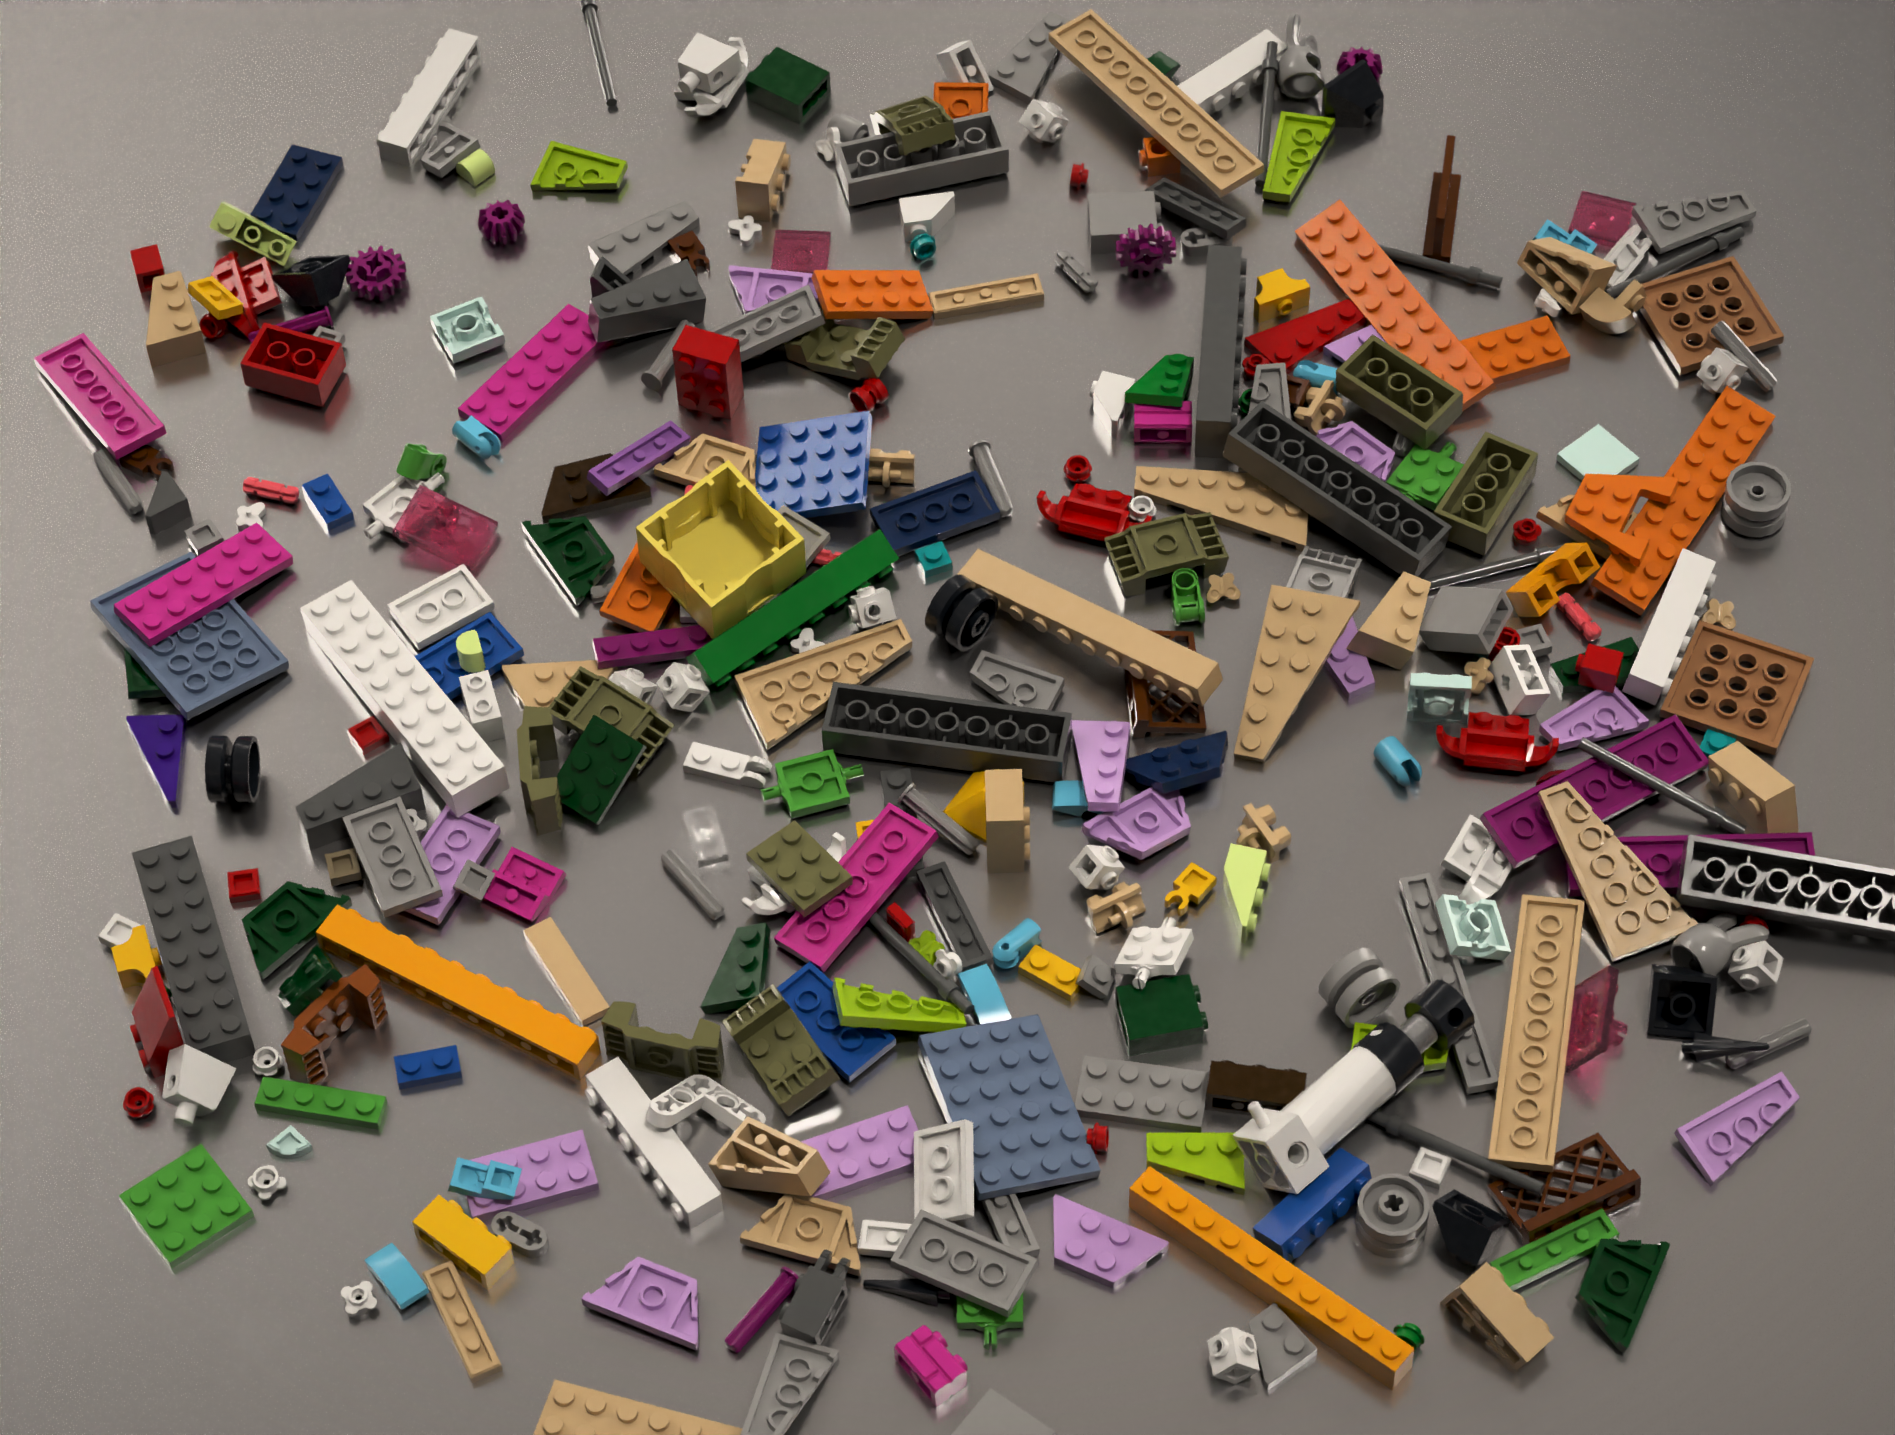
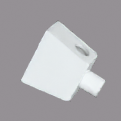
M697 32L678 59L677 64L681 78L678 82V87L685 94H691L695 88L707 93L715 92L742 71L739 50Z
M186 1044L169 1050L162 1097L164 1101L178 1107L174 1122L181 1126L191 1127L195 1115L201 1117L214 1112L236 1068Z

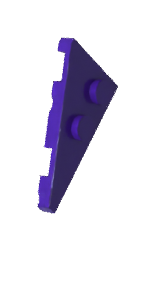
M182 714L126 716L128 727L132 731L154 778H156L162 794L171 805V808H178L186 728L185 717Z

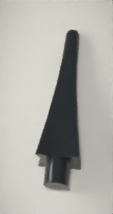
M1697 1032L1694 1034V1041L1682 1042L1683 1054H1695L1697 1062L1740 1053L1766 1051L1770 1048L1768 1043L1734 1040Z
M920 1279L864 1280L863 1286L867 1288L899 1294L938 1307L939 1298L949 1300L952 1298V1293Z

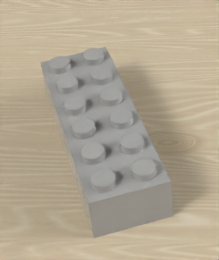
M994 110L953 119L955 140H948L943 142V144H936L930 148L910 152L905 156L899 154L895 133L893 132L834 144L836 169L849 206L1009 172V149Z

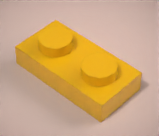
M213 276L188 283V293L218 320L228 319L243 313V303Z
M1036 944L1018 966L1019 974L1070 1002L1082 988L1076 984L1081 971L1080 968Z

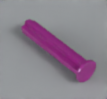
M324 306L325 310L276 324V326L302 333L316 330L318 326L334 327L327 306ZM259 330L248 334L250 344H252Z
M784 1266L780 1269L781 1274L725 1338V1344L729 1349L736 1353L740 1352L791 1293L799 1277L795 1272Z

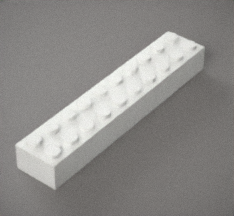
M352 580L300 608L307 632L398 744H402L407 756L457 818L510 788L503 763Z

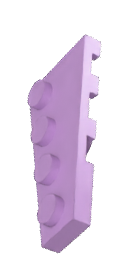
M1353 616L1324 664L1348 700L1375 689V680L1367 657L1346 649L1358 632Z
M1781 1071L1677 1128L1674 1134L1708 1184L1712 1186L1798 1102L1800 1096Z

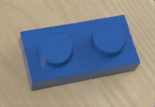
M328 473L302 484L305 496L328 531L354 520L352 510Z
M457 1045L394 1056L399 1090L462 1078Z

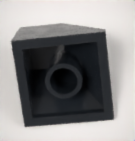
M1364 59L1323 86L1321 117L1335 118V127L1364 128L1371 122L1377 121L1383 115L1384 94Z
M349 255L309 256L273 274L272 278L300 306H313V309H321L324 306H329V301L340 295L350 258Z
M1652 964L1648 998L1647 1034L1694 1038V1034L1697 1032L1712 1036L1718 977L1681 966Z
M1455 1189L1435 1200L1432 1206L1447 1250L1455 1254V1258L1459 1262L1468 1266H1478L1487 1260L1511 1222L1509 1218Z

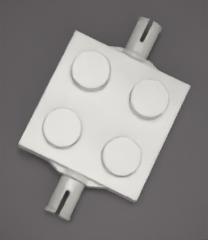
M437 472L429 480L423 482L400 475L363 504L364 512L375 520L374 523L363 530L366 537H369L371 540L382 530H385L404 543L446 509L445 502L433 490L445 482L443 476Z
M1165 917L1159 928H1149L1146 926L1132 928L1114 963L1116 974L1135 975L1132 984L1137 989L1140 987L1143 989L1150 977L1176 975L1194 940L1192 929L1175 927L1176 920L1172 917H1169V920L1168 917Z

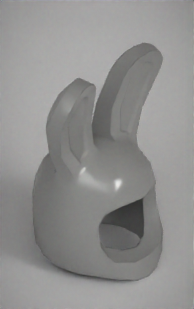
M1292 13L1286 24L1287 51L1280 58L1277 79L1283 93L1295 99H1303L1315 96L1322 91L1325 79L1320 73L1321 63L1317 53L1318 42L1313 35L1305 36L1299 44L1301 18L1298 13Z
M1730 913L1716 914L1706 923L1696 924L1679 935L1671 946V957L1675 966L1690 968L1689 962L1695 957L1703 973L1716 976L1725 967L1732 952L1746 944L1768 939L1769 930L1759 924H1746L1726 931L1738 923L1737 916Z

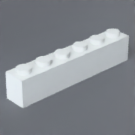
M449 28L444 37L438 40L435 51L431 56L427 57L424 68L420 74L415 76L413 85L408 93H404L399 107L391 113L389 122L384 130L378 133L376 144L379 147L381 159L408 167L412 165L480 58L478 36Z
M1266 29L1177 87L1207 114L1211 115L1216 111L1222 110L1225 105L1236 98L1242 97L1247 91L1264 82L1262 64L1263 60L1266 59L1267 43L1269 41L1278 43V61H1280L1283 53L1287 51V45Z
M1682 549L1622 692L1653 705H1656L1660 694L1663 696L1667 695L1673 681L1668 678L1669 673L1676 674L1682 658L1677 657L1678 652L1684 654L1691 638L1686 636V632L1693 633L1700 617L1694 613L1696 610L1701 612L1708 595L1703 594L1704 589L1710 591L1717 576L1711 573L1716 561L1687 549Z
M619 1057L585 1075L587 1082L585 1094L593 1106L598 1105L603 1111L601 1114L610 1129L615 1127L620 1134L618 1138L627 1152L632 1150L637 1157L635 1160L639 1169L644 1175L649 1173L654 1180L652 1183L656 1192L661 1198L666 1196L671 1203L670 1209L679 1222L684 1220L689 1229H692L723 1210L721 1193L671 1127H656L647 1120L646 1116L651 1100Z

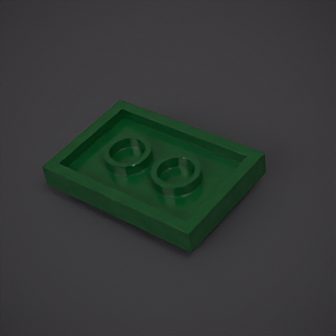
M593 715L556 776L561 802L600 825L647 746L600 717Z

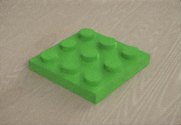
M202 1144L194 1147L119 1195L121 1203L171 1269L254 1217L251 1207Z

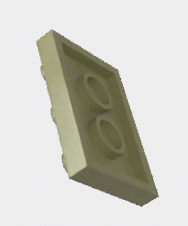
M795 820L746 853L747 861L804 917L853 884L852 875Z

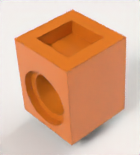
M1143 138V150H1139V162L1141 167L1145 166L1148 177L1180 173L1181 161L1156 138Z

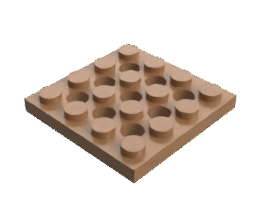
M1734 256L1642 284L1647 298L1640 311L1679 375L1701 369L1702 361L1708 355H1711L1716 347L1726 350L1711 333L1713 326L1720 321H1724L1752 352L1783 343L1784 334ZM1719 284L1722 287H1726V289L1719 290L1714 285ZM1694 292L1701 296L1694 298L1689 296L1688 293ZM1668 300V301L1673 302V303H1675V304H1674V305H1665L1662 301ZM1731 304L1735 307H1739V309L1731 310L1727 308L1726 305ZM1706 312L1707 314L1713 315V317L1706 318L1703 317L1701 313ZM1681 320L1688 324L1681 326L1676 324L1675 321ZM1744 324L1745 326L1751 327L1752 329L1743 330L1739 327V325ZM1693 340L1700 343V345L1692 346L1687 341Z
M1699 620L1661 707L1659 716L1667 719L1676 714L1684 725L1704 732L1709 729L1736 738V741L1743 745L1776 755L1813 666L1814 658ZM1718 651L1726 657L1717 659L1712 657L1710 653ZM1742 661L1751 662L1754 665V667L1744 668L1739 663ZM1778 671L1783 677L1773 678L1768 672ZM1711 674L1716 679L1714 681H1706L1701 678V675ZM1733 683L1741 684L1745 689L1742 691L1733 690L1729 685ZM1761 693H1768L1772 695L1774 699L1766 701L1761 699L1758 695ZM1694 696L1703 697L1706 700V702L1698 704L1693 702L1691 698ZM1730 706L1735 712L1724 713L1720 710V707ZM1760 716L1764 722L1754 723L1749 717Z

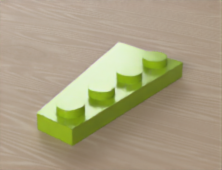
M1281 111L1263 188V199L1290 202L1335 127V118Z
M834 977L832 989L840 1026L879 1028L882 1030H910L912 1032H941L966 1027L964 1013L954 1003L923 996L919 1000H913L905 995V992L892 990L891 994L873 991V985L861 983L860 988L844 985L845 979Z

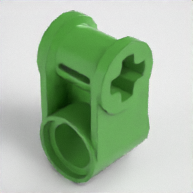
M406 443L396 472L413 480L428 479L437 472L442 474L447 458L441 453H433L427 450V447L421 443Z
M1180 568L1173 573L1171 583L1174 625L1180 626L1181 622L1191 621L1205 623L1204 602L1201 597L1197 573L1189 568Z

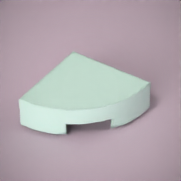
M292 1125L266 1144L269 1152L282 1158L300 1157L313 1150L311 1143Z

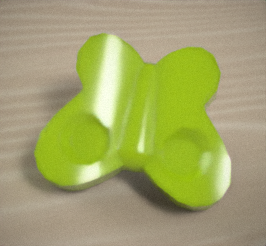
M928 930L923 931L920 938L908 941L932 966L936 962V951L945 949L943 943L936 941L934 932Z

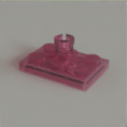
M420 485L393 529V536L456 566L464 564L472 572L497 530L498 522Z
M1610 965L1575 986L1565 1069L1567 1073L1605 1053L1609 1045L1619 1046L1624 1038L1617 1035L1618 1032L1627 1034V1024L1613 1019L1614 1001L1619 988L1617 984L1619 970Z

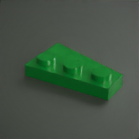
M1179 353L1165 355L1125 392V403L1182 407L1194 368V357H1187Z

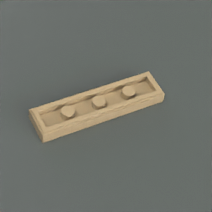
M1036 273L929 292L928 297L933 308L934 320L1043 301L1044 292L1039 275Z
M549 917L523 930L524 937L581 1025L585 1026L603 1017L610 1006L553 919Z
M450 1260L422 1272L423 1280L471 1383L473 1384L503 1371L502 1365L453 1261Z

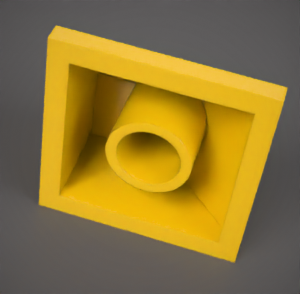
M985 771L975 772L970 776L943 812L973 837L987 843ZM1022 782V783H1023V804H1024V782Z

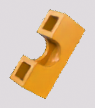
M1565 543L1505 593L1519 617H1540L1560 601L1556 594L1559 589L1570 584H1581L1598 570L1600 566L1588 543Z

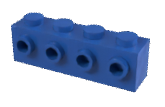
M1341 1147L1326 1160L1330 1167L1298 1194L1290 1193L1252 1228L1255 1239L1290 1263L1295 1258L1300 1257L1304 1250L1313 1241L1321 1237L1327 1228L1339 1217H1343L1347 1213L1349 1208L1358 1201L1361 1189L1372 1179L1369 1164Z

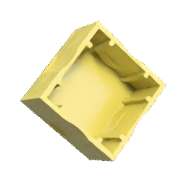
M729 460L698 481L684 496L668 503L636 527L640 562L691 617L707 631V634L712 639L755 612L806 574L804 538L777 510L769 506L759 496L755 487Z

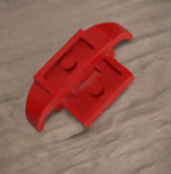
M233 250L216 261L214 270L210 274L243 303V313L232 316L227 321L248 337L250 332L260 330L256 321L258 319L257 314L281 304L282 301L277 285L273 281V272L267 258L263 257L244 267H240L238 263L239 255Z
M1076 483L1069 497L1063 495L1059 504L1052 503L1048 499L1046 491L1040 490L1037 495V505L1040 512L1048 521L1059 525L1058 531L1104 541L1105 537L1125 531L1129 526L1152 520V516L1147 515L1143 522H1130L1128 507L1132 496L1125 495L1117 490L1108 491L1095 488L1091 484Z
M1469 712L1467 728H1461L1460 738L1446 734L1443 725H1437L1436 730L1437 741L1441 748L1451 756L1463 759L1464 765L1525 772V767L1538 766L1550 760L1557 752L1559 738H1552V741L1546 746H1534V735H1528L1529 719L1521 718L1517 715L1501 716L1492 715L1488 712Z

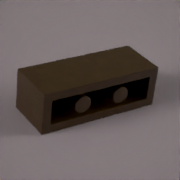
M1211 1060L1205 1110L1252 1116L1247 1107L1251 1102L1258 1101L1263 1109L1280 1111L1306 1089L1307 1073L1299 1072L1295 1069L1280 1070L1267 1068L1259 1064L1250 1066L1235 1064L1229 1060L1220 1062Z

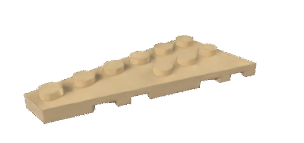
M1136 466L1134 496L1143 495L1151 498L1154 503L1166 507L1174 505L1183 508L1185 513L1190 515L1211 512L1214 523L1250 535L1258 533L1270 537L1271 542L1280 545L1282 542L1295 545L1296 550L1303 551L1306 546L1308 513L1249 473Z
M1271 585L1235 745L1234 757L1265 762L1283 733L1282 730L1291 715L1297 710L1298 704L1305 692L1311 687L1331 654V650L1338 638L1345 631L1352 615L1356 613L1361 605L1360 600Z
M898 619L735 675V684L768 750L827 708L833 682L862 684L912 648V639L902 620Z
M1568 781L1539 791L1538 798L1612 962L1673 940L1690 927L1698 924L1694 918L1691 919L1674 896L1671 897L1659 884V880L1628 846H1624L1614 835L1615 832L1592 811L1593 808Z

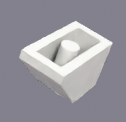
M971 40L956 43L936 54L950 82L988 83L989 91L994 89Z
M954 191L899 198V217L905 242L912 241L919 234L926 233L934 237L955 214Z
M1102 371L1099 380H1094L1092 383L1090 397L1093 398V410L1111 438L1117 439L1132 403H1125V392L1135 383V379Z

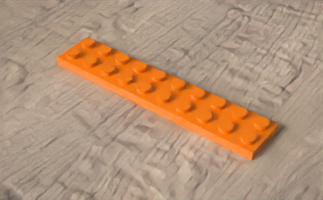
M1340 199L1295 230L1297 238L1345 296L1357 306L1367 322L1376 329L1387 344L1463 393L1462 412L1496 389L1494 381Z
M1726 386L1664 476L1679 478V486L1670 505L1648 499L1625 532V534L1649 540L1648 550L1640 566L1637 567L1629 562L1630 558L1621 553L1617 555L1612 552L1594 577L1591 585L1642 616L1675 567L1682 549L1688 548L1725 493L1726 481L1731 471L1746 462L1776 416Z

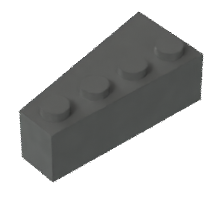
M685 259L590 299L588 324L598 343L678 327L682 320L692 323L703 322L706 296L688 260Z
M401 743L296 806L300 828L310 851L349 837L342 817L397 797H401L406 810L414 809L418 812L426 809L421 786Z

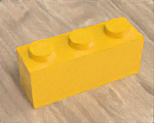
M438 1195L412 1221L416 1238L447 1261L452 1260L455 1267L486 1290H489L514 1264L512 1245L501 1235L496 1237L489 1232L487 1226L476 1217L471 1219L454 1200L447 1201Z

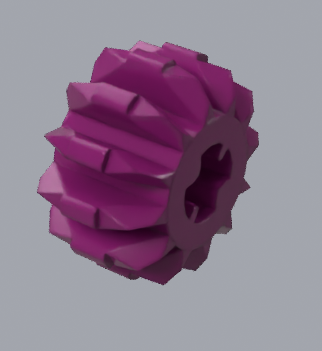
M1363 46L1360 49L1350 47L1348 52L1342 51L1340 59H1338L1337 74L1340 75L1364 59L1378 83L1383 73L1380 54H1374L1373 48L1364 50Z
M497 199L495 204L486 203L485 209H480L477 222L478 230H480L485 241L491 240L493 245L502 242L506 246L507 241L516 242L517 236L523 235L525 218L518 204H511L509 199L504 203H500Z

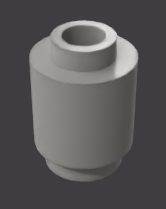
M837 113L833 115L827 128L837 127L839 129L840 142L869 137L868 126L846 114L840 115Z

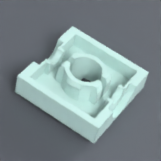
M482 296L430 316L431 325L453 364L505 344L504 333L498 324H494L488 306ZM466 327L471 328V329H469V330H462L463 328H466Z
M1411 673L1406 721L1467 724L1472 676Z
M1442 894L1435 904L1451 955L1503 961L1511 953L1495 900L1480 899L1478 902L1467 905L1465 900H1459L1458 896Z

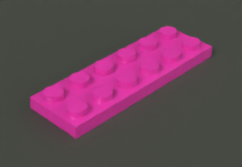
M567 304L458 407L459 416L467 420L472 415L503 442L607 341L597 343L588 324L589 315L571 304Z
M84 333L34 358L38 369L116 460L167 434L163 423Z
M255 523L113 604L114 613L151 647L293 564V556L258 523Z
M889 802L838 862L852 875L853 884L806 917L796 911L775 935L774 940L776 944L804 962L808 963L810 961L824 973L938 839L937 831Z

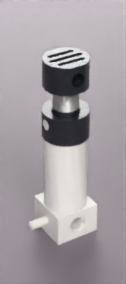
M1439 979L1433 980L1406 1003L1404 1010L1407 1020L1404 1024L1396 1027L1388 1022L1380 1023L1355 1044L1350 1052L1280 1111L1263 1109L1258 1101L1251 1102L1247 1109L1253 1118L1232 1136L1262 1186L1298 1194L1330 1167L1323 1155L1423 1072L1425 1066L1421 1054L1426 1049L1432 1047L1439 1051L1447 1050L1474 1026V1014L1465 998L1447 982Z

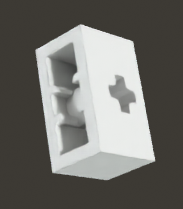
M1529 644L1503 646L1489 666V670L1494 676L1493 679L1509 715L1536 714L1551 694Z
M485 670L459 677L462 697L471 726L485 742L505 738L502 717L489 671Z

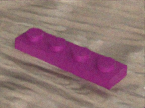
M695 625L594 638L592 646L598 669L686 658L713 639L703 627Z

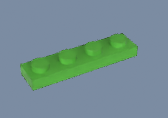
M263 1076L254 1105L256 1110L379 1130L386 1109L387 1099L386 1096Z
M1601 1208L1490 1262L1489 1265L1502 1273L1505 1279L1504 1282L1514 1291L1593 1253L1601 1238L1618 1240L1620 1233Z

